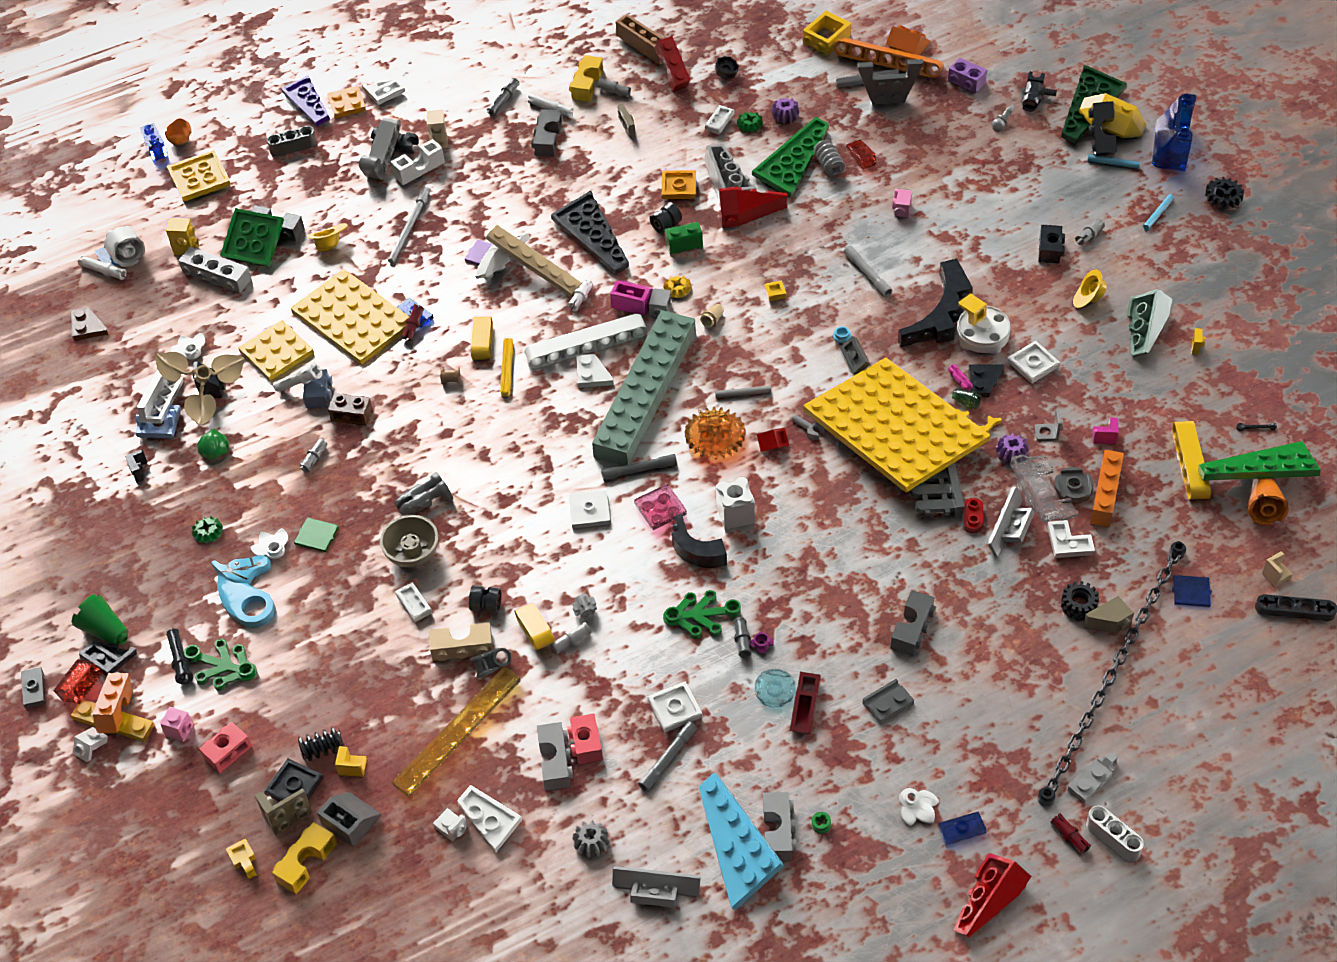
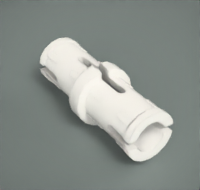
M584 279L579 289L574 291L573 298L567 304L570 310L574 305L572 311H577L582 301L587 299V294L594 286L591 280L587 285L589 279Z

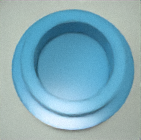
M837 327L833 332V339L838 343H845L851 338V332L847 327Z

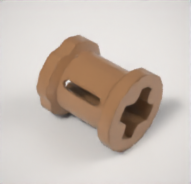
M441 368V384H445V382L460 384V368Z

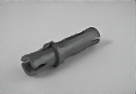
M512 77L508 84L501 88L499 95L486 109L489 116L494 117L506 100L513 96L514 90L520 85L518 79Z

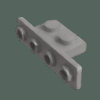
M1013 486L1008 494L999 519L995 523L992 535L988 539V547L994 556H999L1004 542L1022 543L1034 516L1032 508H1019L1023 498L1017 486Z
M614 866L612 870V886L632 889L630 903L675 907L677 894L700 895L701 877L698 875Z

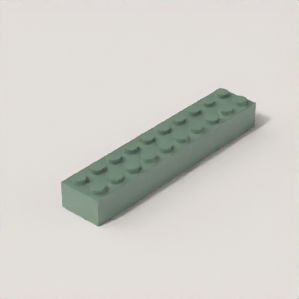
M661 310L592 442L593 457L623 466L631 463L696 334L694 318Z

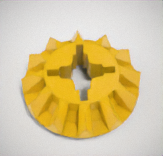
M678 274L676 277L670 276L669 279H665L663 289L671 290V297L674 298L686 296L692 287L690 279H686L685 276L679 277Z

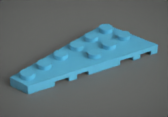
M714 772L699 786L731 908L736 910L780 871L784 864L719 775Z

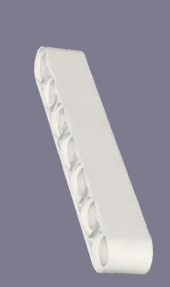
M633 314L531 344L525 348L524 353L531 368H540L576 357V355L587 354L641 338L647 334L648 329L640 314Z

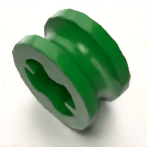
M817 812L812 816V828L815 832L825 834L831 829V818L827 813ZM825 820V824L822 823L821 826L818 825V822Z

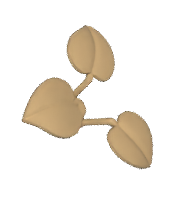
M179 352L157 353L155 362L160 375L170 382L179 381L182 374H195V380L200 383L199 395L192 394L186 399L184 409L198 425H203L212 418L216 410L214 397L203 395L204 383L209 380L210 375H217L219 381L229 384L237 381L242 373L245 358L233 354H223L213 359L211 362L212 369L206 365H200L197 369L187 372L185 370L188 367V361Z

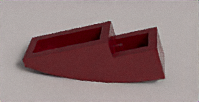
M800 671L790 731L811 734L821 683L820 674Z

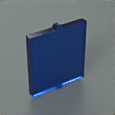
M1173 575L1171 591L1174 592V605L1211 606L1210 595L1212 590H1210L1209 577Z

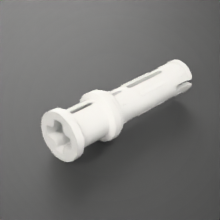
M312 363L307 368H300L293 375L275 381L273 388L276 392L280 393L300 383L307 384L312 379L317 380L321 378L322 370L318 364Z

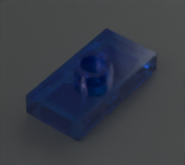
M409 297L396 307L410 317L413 305L417 304L418 308L420 304ZM425 308L419 321L420 328L434 319L433 314Z
M979 811L943 821L937 825L945 845L986 834L987 831Z

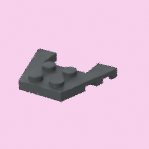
M923 59L907 60V73L873 75V62L857 63L871 103H904L923 67Z

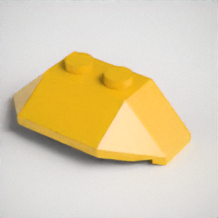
M1106 93L1084 98L1079 112L1083 114L1091 125L1092 118L1088 117V108H1091L1092 103L1114 101L1115 118L1113 122L1103 123L1101 126L1102 130L1122 138H1138L1142 136L1146 122L1137 106Z

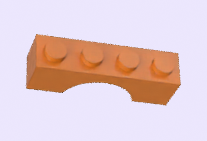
M1104 450L1090 524L1110 527L1124 453Z

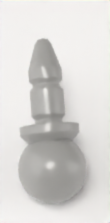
M1014 105L1009 106L1002 115H998L997 119L993 120V130L1002 131L1005 128V124L1008 123L1007 118L1013 112Z

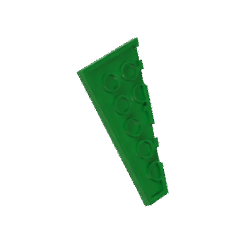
M1303 441L1206 462L1198 466V472L1203 481L1320 476L1321 472L1320 467Z

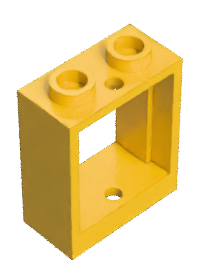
M826 10L803 29L802 43L829 55L834 51V44L837 41L851 36V22ZM823 27L835 32L828 39L816 34Z

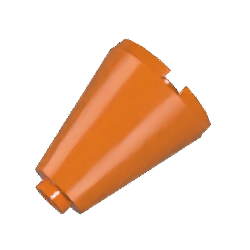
M1274 478L1253 479L1248 503V513L1251 519L1260 525H1273L1272 522L1282 521L1288 515L1289 505Z

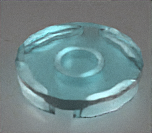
M769 669L757 677L755 681V695L763 705L779 708L791 702L794 698L796 690L795 681L786 671Z

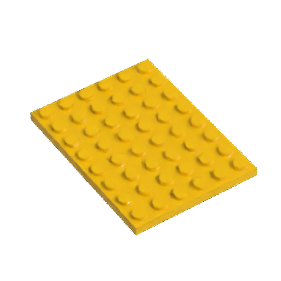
M888 358L880 360L803 405V411L905 492L910 491L990 441L991 436Z

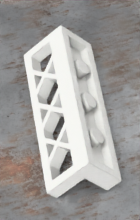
M158 370L156 371L137 406L140 423L163 422L184 382L183 377L177 382H170L165 380Z

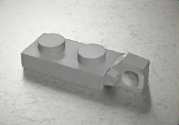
M1113 752L1108 754L1104 760L1099 757L1068 786L1067 790L1083 803L1087 802L1112 777L1115 771L1113 766L1117 764L1119 757Z

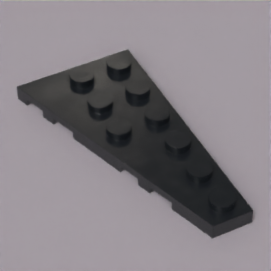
M591 190L551 214V220L615 275L629 267V261L622 248H620L617 238L613 235L612 229L603 212H601Z

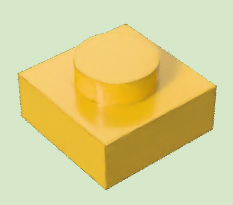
M782 280L764 284L769 301L786 298V291Z
M1195 328L1192 338V354H1199L1201 347L1205 346V336H1202L1201 328Z

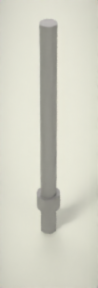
M426 186L422 194L418 196L416 205L388 258L389 263L393 264L422 207L426 205L427 197L431 191L430 187Z

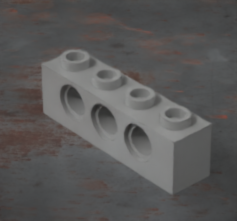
M189 247L179 259L181 270L184 274L225 287L231 291L241 293L252 279L247 266L193 247Z

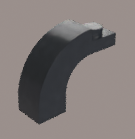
M682 514L674 516L675 524H672L673 532L671 533L672 545L675 552L684 561L703 568L727 565V553L722 538L711 541L694 539L687 532Z

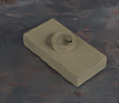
M619 104L617 106L618 118L630 138L635 137L632 114L629 115L624 104Z

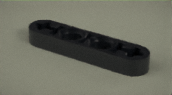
M1262 594L1255 603V609L1258 613L1269 616L1331 621L1337 614V605L1330 600ZM1286 603L1291 606V609L1285 610L1281 607V604ZM1307 605L1312 608V611L1306 612L1301 606Z

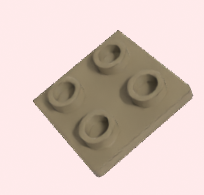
M303 789L277 804L274 803L271 796L266 797L263 791L255 794L261 813L274 834L286 830L290 825L298 820L305 819L312 812Z

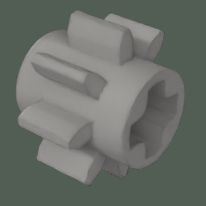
M580 594L574 599L572 609L575 616L580 615L581 618L587 619L595 614L597 603L594 596L589 598L587 594Z

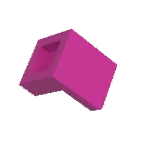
M1110 417L1108 427L1094 426L1092 429L1093 443L1116 444L1119 433L1118 418Z

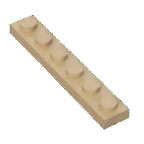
M496 224L486 235V240L569 297H572L574 291L581 286L582 282Z

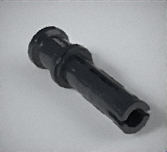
M172 628L166 632V636L173 657L171 666L176 673L175 682L187 684L193 680V673L189 669L190 661L184 655L179 630Z

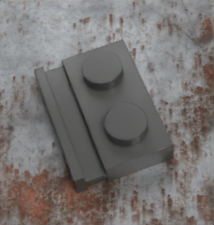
M894 679L864 697L862 703L868 707L869 712L879 724H882L912 706L914 699L902 685L900 686L898 680Z

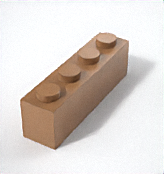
M628 14L615 21L616 36L657 64L661 65L664 63V61H659L654 49L657 41L664 39L662 36Z

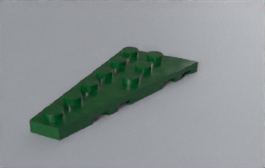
M1084 65L1061 133V138L1076 144L1089 130L1091 124L1079 112L1084 98L1105 93L1118 98L1127 88V83Z

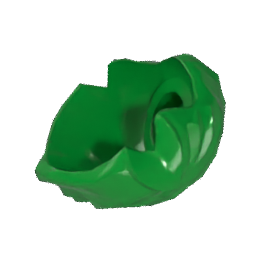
M211 429L201 436L197 442L198 453L209 460H214L220 455L227 454L228 446L230 445L227 437L215 429Z

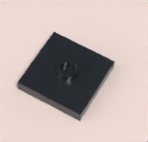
M287 758L264 790L266 796H271V798L280 802L303 789L309 800L324 777L323 774Z

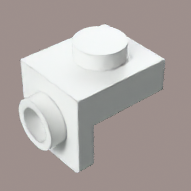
M94 727L74 737L73 754L86 762L90 761L92 751L106 744L108 736L104 733H97Z

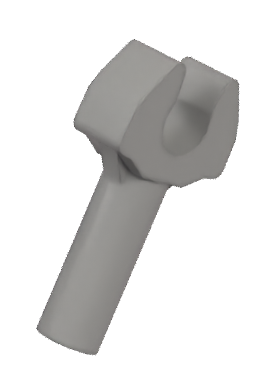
M796 414L792 417L793 422L807 430V437L809 439H819V434L815 431H819L822 434L825 433V428L818 422L811 424Z

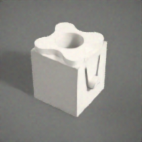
M739 477L732 483L719 482L716 485V507L724 530L754 524L755 501L750 492L747 479Z

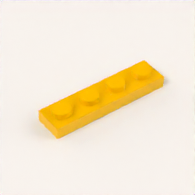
M81 699L71 714L72 719L95 726L92 713L96 703ZM121 711L123 720L117 734L146 742L155 726L154 722Z

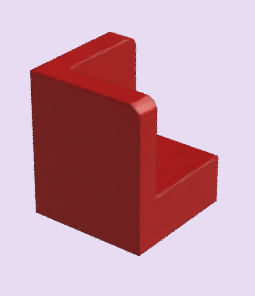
M785 427L756 434L761 452L789 446Z

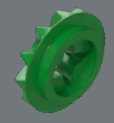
M744 112V114H739L737 118L738 128L746 132L756 131L763 125L762 116L758 112Z
M212 516L209 518L203 517L200 521L196 520V524L192 526L191 533L196 541L210 543L221 536L223 526L218 518L214 519ZM205 526L209 527V533L205 531Z

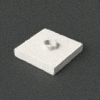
M1037 341L1032 342L1007 359V362L1031 384L1060 367V362Z
M607 490L568 494L572 529L611 524Z
M686 681L648 696V701L664 733L685 725L688 721L692 722L703 717Z

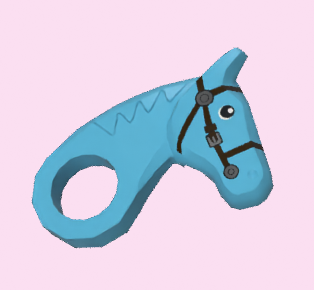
M259 555L251 558L235 559L227 565H222L215 560L211 562L218 574L217 589L222 605L227 613L246 627H260L268 623L274 616L275 604L270 594L250 585L254 577L271 569L270 559L264 555ZM261 601L266 604L264 611L259 615L248 616L243 613L244 608L251 602Z

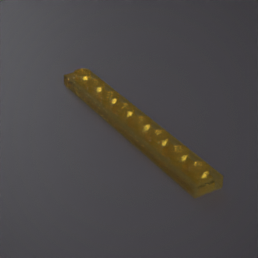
M504 666L392 781L393 786L410 797L521 681L520 677Z

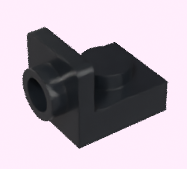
M141 449L125 456L136 483L143 481L141 473L144 470L142 465L147 464L145 454Z

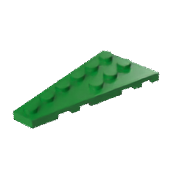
M818 117L812 119L752 170V176L782 193H787V196L792 198L815 155L814 148L816 144L823 140L829 129V123Z

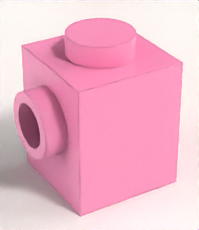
M169 707L160 722V726L166 737L184 742L193 727V723L188 712Z

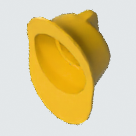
M339 224L323 231L311 233L307 238L313 239L318 252L328 251L338 245L339 232L346 229L348 225Z
M1092 270L1084 277L1073 299V304L1076 308H1082L1090 302H1097L1104 296L1107 284L1102 279V273L1099 270Z

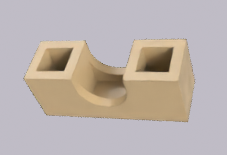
M490 622L470 625L469 635L460 640L451 637L449 627L429 630L430 652L433 661H445L453 658L463 659L493 650Z

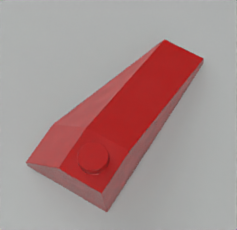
M741 187L718 189L719 216L722 228L741 226L787 208V193L774 191L763 193L757 192L756 189L747 191L742 190Z
M988 853L976 872L975 878L977 882L975 887L970 888L968 896H970L969 902L962 908L954 931L968 938L971 937L1017 898L1026 888L1032 876L1016 861Z

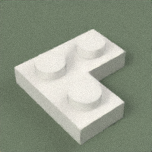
M1068 520L1048 522L1047 528L1054 558L1094 555L1095 549L1091 534L1071 536Z

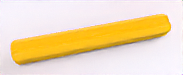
M505 338L503 341L500 395L502 397L510 396L514 345L512 338Z

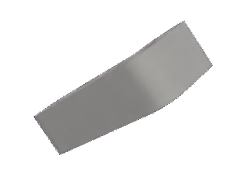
M385 117L381 119L369 156L362 155L359 160V168L365 177L378 180L384 178L400 133L401 122L399 120Z

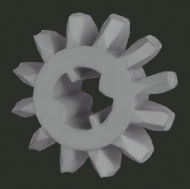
M592 819L588 825L583 821V827L576 826V833L572 835V839L574 841V849L579 850L581 856L587 853V857L590 859L592 854L599 857V851L606 852V845L610 841L608 830L603 828L601 822L595 825Z

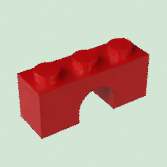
M673 36L658 40L654 49L659 61H664L668 73L666 78L672 92L687 87L691 79Z

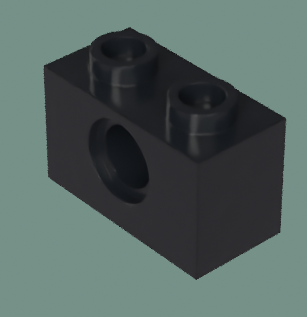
M1041 224L1038 262L1060 263V257H1064L1065 246H1062L1065 243V233H1062L1063 226Z

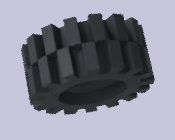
M1075 581L1073 586L1071 583L1068 584L1067 588H1064L1061 598L1063 612H1067L1068 617L1073 615L1075 620L1077 617L1083 620L1087 613L1098 608V591L1095 592L1096 588L1094 586L1090 588V583L1083 585L1084 581H1080V584H1077V581ZM1074 597H1082L1088 603L1077 604L1072 599Z

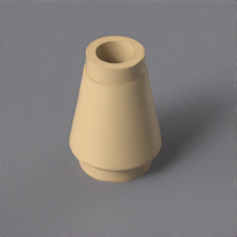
M716 304L701 314V323L708 328L714 327L724 312L723 306Z

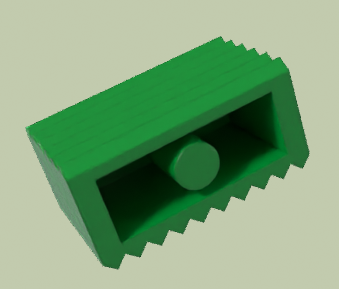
M698 222L665 229V242L669 254L703 247V232Z

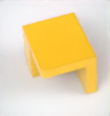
M969 294L959 301V306L968 312V323L972 326H975L987 317V304L974 295Z
M339 746L335 763L338 775L364 777L367 763L366 756L350 755L348 747Z

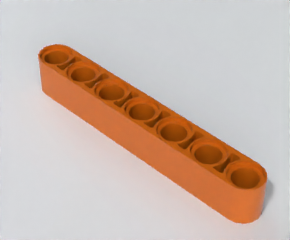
M842 38L834 44V52L837 55L865 62H873V64L906 72L907 65L901 62V58H905L906 61L923 59V67L919 75L931 78L937 77L944 70V65L940 60L849 38ZM840 43L845 45V50L841 49ZM855 47L860 48V54L855 51ZM871 50L876 53V57L871 56ZM886 54L891 56V61L886 59ZM932 65L938 68V72L932 70Z

